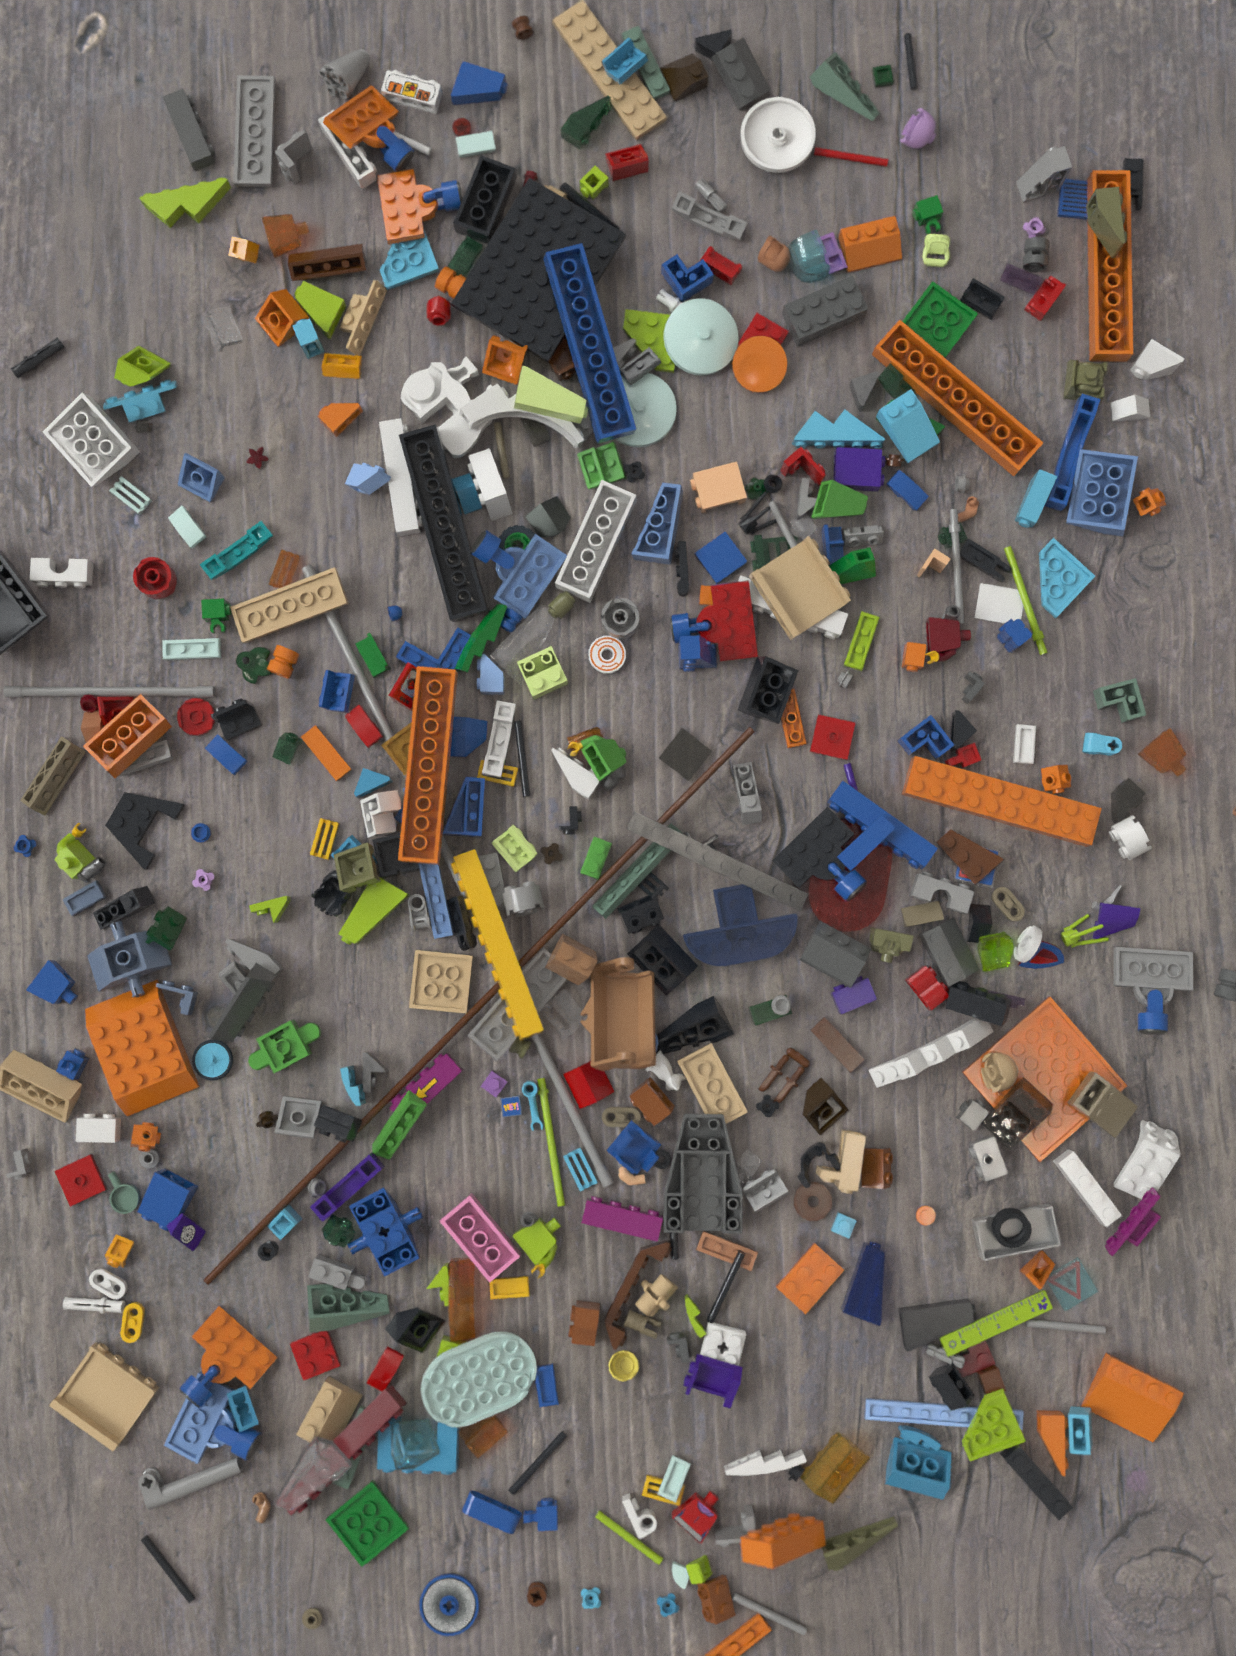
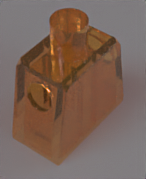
M292 214L262 217L270 250L274 258L300 247L299 235L309 233L307 222L296 224Z
M1171 728L1164 730L1138 753L1142 759L1160 773H1165L1171 769L1178 777L1186 770L1180 762L1186 756V752Z

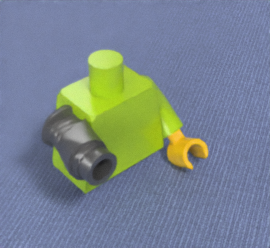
M77 823L72 829V833H68L57 844L56 852L58 855L54 860L58 867L64 870L70 878L90 882L94 875L104 870L107 863L99 856L95 858L78 839L76 840V838L82 837L86 831V828L84 831H79L78 827L81 823Z
M526 1212L520 1219L524 1227L515 1231L512 1237L536 1265L531 1270V1273L536 1269L540 1271V1275L537 1277L539 1279L544 1275L545 1269L554 1259L557 1250V1237L553 1233L561 1225L555 1217L548 1223H545L534 1213Z

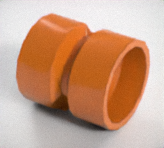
M445 266L436 279L435 288L443 293L448 292L449 297L454 299L465 282L466 277L461 274L457 276L456 271Z
M276 645L273 652L275 658L270 660L267 670L290 679L294 670L292 665L297 663L300 654L286 647Z

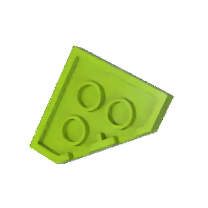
M625 309L624 332L631 339L634 338L636 340V347L641 353L650 347L657 355L661 364L654 368L655 371L674 373L675 363L670 359L664 345V328L670 315Z
M1004 1389L984 1395L962 1439L963 1447L970 1461L1026 1442Z

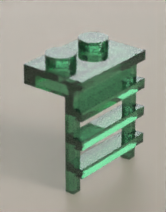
M754 535L753 540L750 542V551L754 554V560H752L753 572L770 562L768 543L775 542L776 557L781 555L780 542L786 541L787 551L791 549L785 537L762 539V535ZM798 535L793 536L795 540H798Z

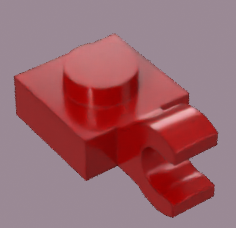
M975 743L955 750L957 756L944 762L950 766L961 763L962 768L982 759Z

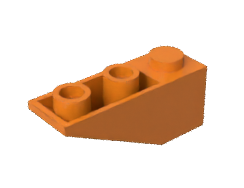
M1036 1410L1037 1432L1058 1472L1062 1476H1066L1065 1470H1068V1459L1065 1457V1450L1068 1449V1439L1065 1437V1429H1068L1067 1417L1061 1411Z

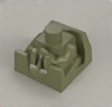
M1074 359L1067 362L1063 399L1078 400L1083 393L1100 399L1101 403L1105 393L1103 383L1108 362L1099 364L1091 362L1082 363Z
M368 842L334 855L340 891L351 893L357 890L356 887L360 888L366 884L381 882V879L377 876L375 861L372 857L374 849Z
M870 927L869 941L872 951L882 953L881 961L892 963L893 956H899L904 951L910 952L914 938L913 935Z

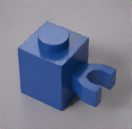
M79 1049L67 1050L63 1059L60 1060L56 1072L71 1080H77L80 1078L90 1058L86 1057V1053Z
M542 1498L541 1501L537 1502V1511L524 1510V1523L537 1522L538 1531L558 1530L557 1500Z

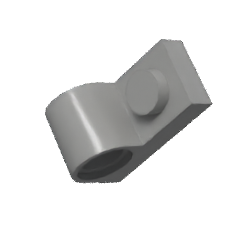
M233 961L219 972V978L235 995L246 978L241 966L236 961Z

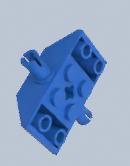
M385 1187L349 1205L363 1233L362 1237L348 1243L349 1249L357 1245V1247L350 1250L353 1255L369 1247L384 1277L420 1258L413 1235L408 1228V1225L423 1218L422 1213H419L420 1209L418 1207L402 1215L396 1202ZM383 1227L385 1229L389 1228L388 1235L382 1232Z

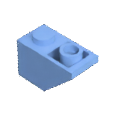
M354 463L345 484L359 493L370 495L390 481L391 477L380 466L375 465L372 467L366 463H362V465Z
M482 654L481 659H477V670H480V678H477V689H480L483 695H504V673L485 654Z

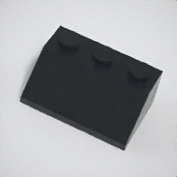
M767 656L757 657L738 711L758 719L779 724L799 670Z
M659 924L627 953L643 972H654V983L666 996L698 967Z

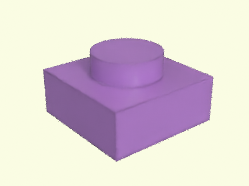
M492 1070L481 1087L494 1097H497L508 1081Z

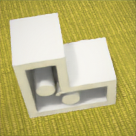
M398 790L376 793L360 800L368 838L396 832L397 824L393 812L401 809V798L398 795Z

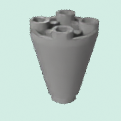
M360 49L325 64L319 70V74L328 86L327 91L333 97L337 95L343 99L349 98L366 71L370 62V56L365 50Z

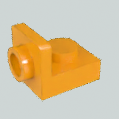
M116 1234L105 1254L106 1261H108L107 1264L114 1268L119 1266L124 1268L126 1265L125 1261L134 1246V1241Z

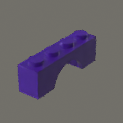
M370 1153L310 1208L323 1222L385 1166L375 1154Z

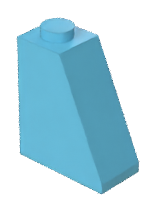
M1040 469L1033 476L1015 518V521L1019 522L1020 526L1029 528L1037 523L1057 476Z

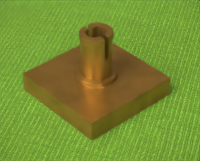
M411 723L381 745L405 776L407 773Z

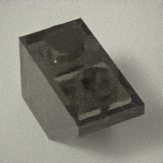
M1130 778L1124 779L1111 793V814L1114 823L1128 818L1131 815L1129 811L1133 807L1137 808L1144 801L1142 797L1146 793Z

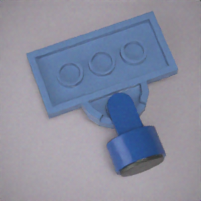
M488 530L483 531L475 541L471 554L485 564L490 559L495 562L496 572L503 583L493 598L526 619L567 555L537 534L533 536L525 549L508 547L503 550L499 547L500 538Z
M199 1372L197 1374L196 1379L200 1377L202 1372ZM213 1383L208 1389L213 1395L202 1408H197L190 1400L185 1399L164 1446L196 1464L200 1463L207 1446L219 1448L227 1444L232 1447L231 1453L246 1461L254 1456L262 1441V1433L252 1427L242 1432L236 1429V1422L232 1412L226 1408L228 1404L226 1394L234 1391L233 1388L225 1384Z

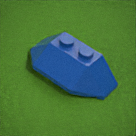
M454 717L450 756L467 757L487 740L488 721L468 717Z

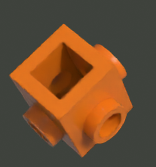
M1150 487L1139 492L1140 496L1133 499L1140 516L1148 514L1154 516L1160 513V508L1166 505L1164 501L1165 496L1158 488L1152 490Z
M1056 765L1041 769L1042 785L1045 791H1052L1053 794L1063 793L1065 788L1071 787V775L1068 765Z
M143 1122L142 1125L134 1124L130 1147H138L139 1151L150 1152V1149L155 1148V1144L160 1143L161 1133L157 1132L158 1127L148 1122Z

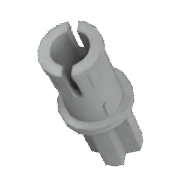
M704 178L696 183L695 188L705 197L706 202L709 201L719 212H722L727 207V204L717 195V190L713 189Z

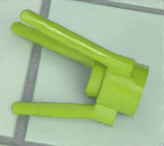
M1089 914L1081 917L1070 926L1063 928L1064 932L1061 933L1065 946H1070L1071 948L1109 941V938L1078 941L1081 940L1080 936L1104 927L1103 924L1081 932H1078L1077 929L1073 930V928L1089 918Z

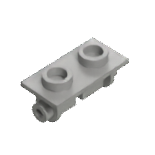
M878 525L864 526V532L862 533L860 527L847 528V530H843L845 538L844 547L882 544L884 531Z

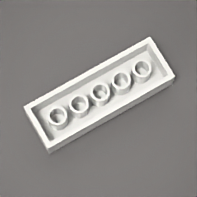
M601 480L556 579L555 586L557 589L564 592L567 591L569 594L591 603L636 503L635 494Z

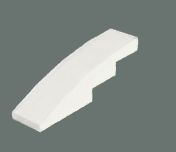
M802 1449L785 1457L781 1450L762 1457L759 1450L724 1465L726 1475L748 1476L768 1474L789 1469L805 1463L807 1460Z

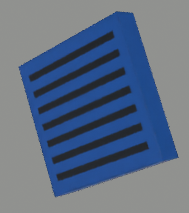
M1065 179L1059 192L1057 217L1087 219V181Z

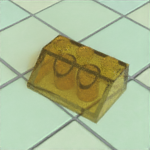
M837 1432L829 1439V1443L817 1454L816 1459L804 1470L800 1478L814 1494L834 1504L870 1457L849 1438Z

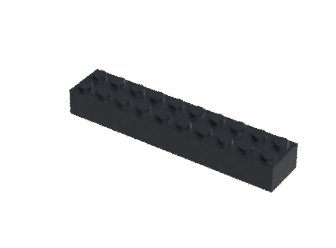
M434 424L400 434L401 446L450 621L456 622L488 613V605L475 558L471 554L470 540L439 429Z

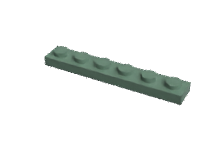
M672 823L668 826L669 828L683 834L682 831H680ZM652 842L592 907L606 919L671 850Z

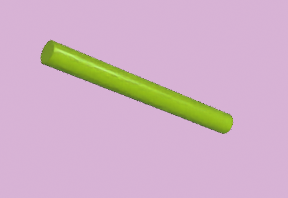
M600 1510L597 1512L595 1518L660 1565L663 1560L660 1555Z

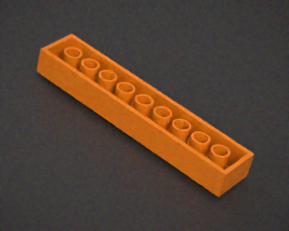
M1092 170L1087 179L1088 201L1095 189L1119 187V193L1123 196L1121 210L1125 214L1123 228L1127 233L1126 243L1116 257L1111 258L1089 226L1087 219L1089 362H1127L1133 355L1130 170Z
M901 320L875 346L872 355L1012 476H1015L1044 443Z
M417 666L398 861L440 865L458 673L454 669Z
M918 756L911 758L902 791L903 796L1085 847L1091 846L1093 843L1102 809Z

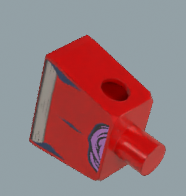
M712 1491L704 1498L696 1492L672 1511V1519L701 1544L717 1519V1511L713 1506L719 1498Z

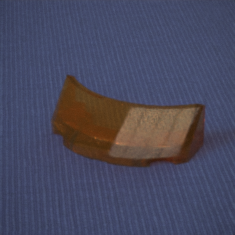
M452 1258L450 1261L448 1290L450 1341L476 1337L474 1316L475 1264L470 1258Z

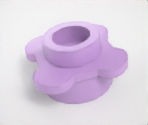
M1033 218L1029 223L1023 225V229L1027 231L1029 238L1036 237L1045 232V227H1043V223L1039 218Z
M198 869L192 885L208 891L211 888L210 885L214 879V874Z

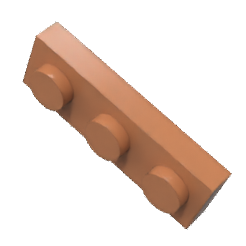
M702 1231L696 1248L697 1251L731 1264L738 1251H743L745 1257L740 1267L752 1271L758 1251L706 1231Z

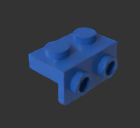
M326 670L319 697V707L329 711L348 713L355 675Z

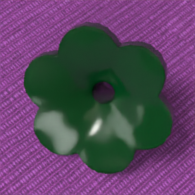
M752 478L750 483L745 486L749 499L757 500L764 491H767L764 488V479Z

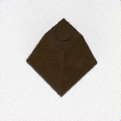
M693 53L660 67L674 102L708 87L709 76L701 60Z
M822 1078L807 1089L803 1116L815 1131L821 1135L849 1111Z

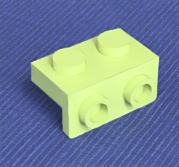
M515 825L510 826L506 832L492 842V845L515 872L523 868L537 855L533 844L525 839L522 831L516 828Z

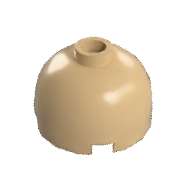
M1000 1052L988 1053L983 1057L982 1062H985L984 1068H981V1074L985 1086L988 1089H992V1092L1010 1089L1015 1084L1018 1074V1067L1009 1055Z

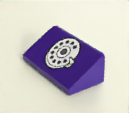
M183 1213L167 1225L170 1235L192 1251L197 1248L206 1233L202 1227Z

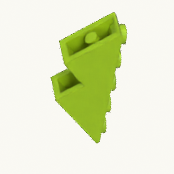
M221 177L216 179V181H202L192 186L183 185L178 189H165L155 194L146 193L139 199L144 207L171 228L184 213H187L199 224L232 187L227 178Z

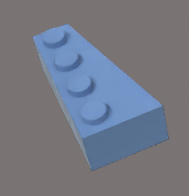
M662 483L652 510L645 521V526L638 537V542L631 553L634 560L671 565L683 497L681 485Z

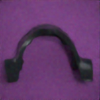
M817 1142L807 1148L801 1157V1172L798 1178L805 1188L811 1186L808 1170L814 1156L820 1157L822 1152H825L826 1160L830 1161L836 1171L841 1169L837 1154H831L825 1144Z

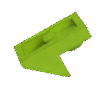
M283 896L249 905L250 911L260 916L268 914V910H270L273 923H278L291 898L290 896Z
M449 1263L443 1265L427 1287V1289L442 1287L439 1291L440 1300L444 1301L445 1306H452L454 1304Z

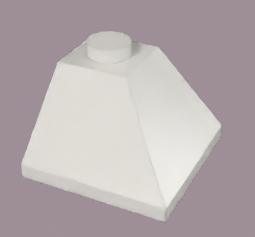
M1151 339L1129 371L1133 372L1135 377L1144 380L1171 375L1179 367L1184 358Z

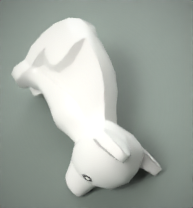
M661 1050L656 1054V1065L646 1068L647 1072L652 1071L659 1079L666 1082L665 1088L667 1091H678L681 1081L686 1079L683 1074H673L670 1062L662 1054Z

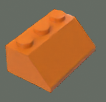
M896 216L840 230L838 240L847 265V273L902 260L901 238Z

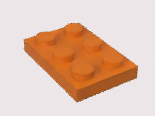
M814 1242L777 1284L776 1288L803 1313L807 1314L843 1273L844 1269Z

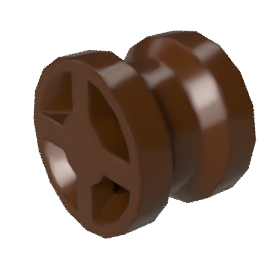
M520 16L512 21V27L516 30L515 35L518 40L528 39L534 33L533 28L529 25L530 20L528 16Z
M535 1581L528 1587L527 1601L534 1607L543 1605L546 1601L547 1588L542 1582Z

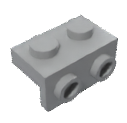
M776 1169L763 1172L760 1178L748 1181L744 1185L745 1187L742 1188L756 1213L789 1194Z

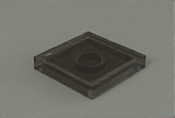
M682 728L660 755L659 759L689 782L712 753V750Z

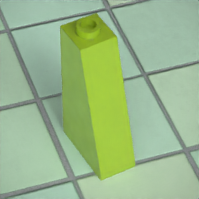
M379 877L381 882L368 884L338 933L342 936L341 940L348 945L352 943L358 944L405 901L409 894Z

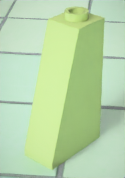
M522 366L514 403L515 409L581 424L582 419L586 418L588 413V407L585 406L586 399L534 370Z

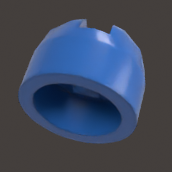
M399 606L387 607L392 622L401 618L402 609Z

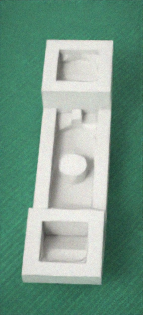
M497 700L482 774L496 777L502 776L516 708L514 703Z

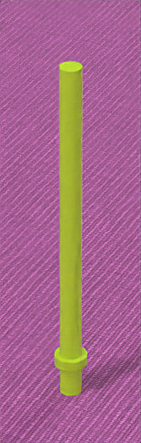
M545 1078L537 1079L539 1087L537 1093L540 1095L557 1206L560 1207L565 1206L548 1101L547 1093H549V1089L546 1088Z

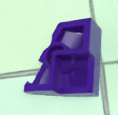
M1100 902L1098 921H1095V926L1103 924L1104 927L1094 931L1093 938L1099 939L1134 927L1141 908Z

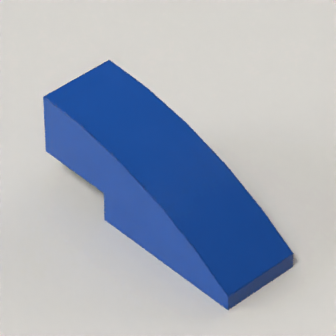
M880 815L837 858L851 871L895 827L883 815Z

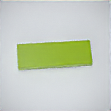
M861 611L843 666L862 672L880 617Z

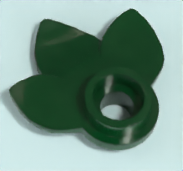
M255 647L250 652L244 651L237 656L236 664L242 670L243 678L247 682L256 684L258 676L272 674V672L267 670L269 662L266 659L271 653L268 649ZM247 657L250 660L249 664H244L242 659Z

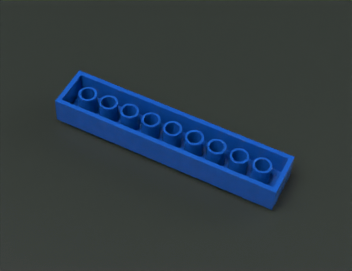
M583 243L546 252L543 260L583 397L586 399V407H588V414L597 444L632 435L636 431V425Z

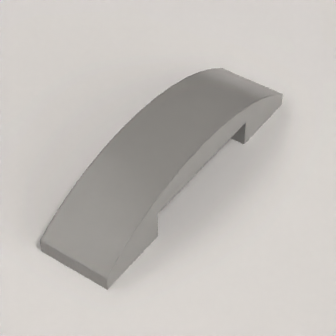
M680 191L678 192L671 210L707 231L730 239L740 240L747 224L746 221L732 215L727 217L696 203L695 198Z

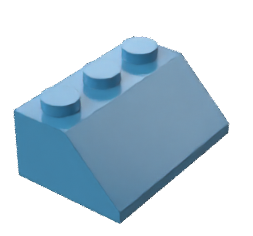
M894 1437L886 1467L885 1484L943 1500L950 1489L952 1452L941 1449L936 1452L933 1448L928 1450L922 1444L918 1443L915 1445L913 1442L909 1444L903 1439Z

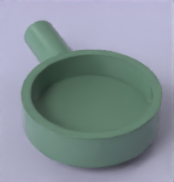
M115 1171L108 1174L114 1186L109 1198L113 1210L120 1214L134 1211L139 1206L141 1200L139 1190L132 1184H121Z

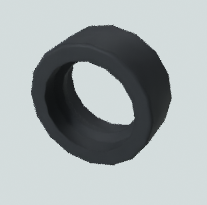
M1005 1208L999 1211L994 1216L991 1224L992 1232L998 1242L1008 1248L1022 1246L1028 1241L1032 1232L1029 1220L1022 1211L1016 1208ZM1012 1218L1021 1220L1023 1226L1014 1237H1004L1001 1234L1000 1229L1005 1221Z

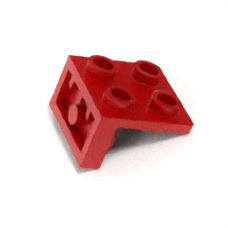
M802 447L798 448L784 460L780 470L786 477L789 473L793 475L800 468V465L818 487H820L821 482L826 477L823 466L819 463L816 464L812 459V454Z

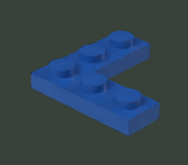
M457 627L439 659L432 657L405 641L396 658L405 664L409 662L415 667L456 670L455 666L471 635Z

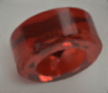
M466 118L456 119L452 126L456 137L471 134V124Z

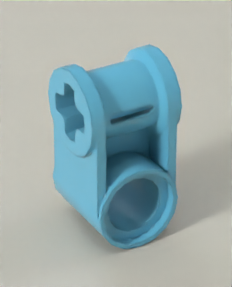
M1085 733L1083 753L1112 756L1122 749V742L1117 737ZM1112 743V745L1115 746V749L1111 750V747H1108V744Z

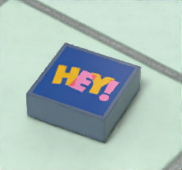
M520 1095L500 1098L502 1117L522 1115Z

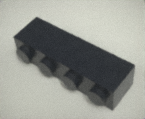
M1019 1445L1004 1449L1000 1453L1004 1460L1058 1520L1063 1518L1073 1508L1070 1502Z

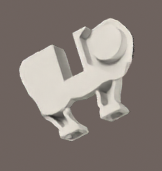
M467 357L463 358L460 366L446 369L445 365L441 362H432L428 369L411 374L401 391V400L418 417L422 424L445 405L454 414L438 427L443 447L453 458L466 455L475 446L483 430L493 421H486L470 430L459 415L460 408L472 401L462 385L470 381L472 377L479 375L478 369Z

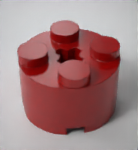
M157 557L143 559L133 572V581L136 587L152 599L166 598L175 591L177 584L175 571L165 561Z

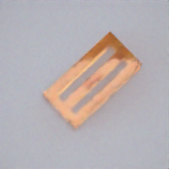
M281 549L269 581L270 586L278 589L284 587L281 585L291 558H294L284 586L291 583L300 559L299 555ZM287 556L276 584L275 582L280 571L281 565L283 563L284 557Z

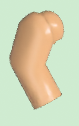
M623 1166L619 1168L618 1176L627 1185L646 1184L644 1174L633 1175Z

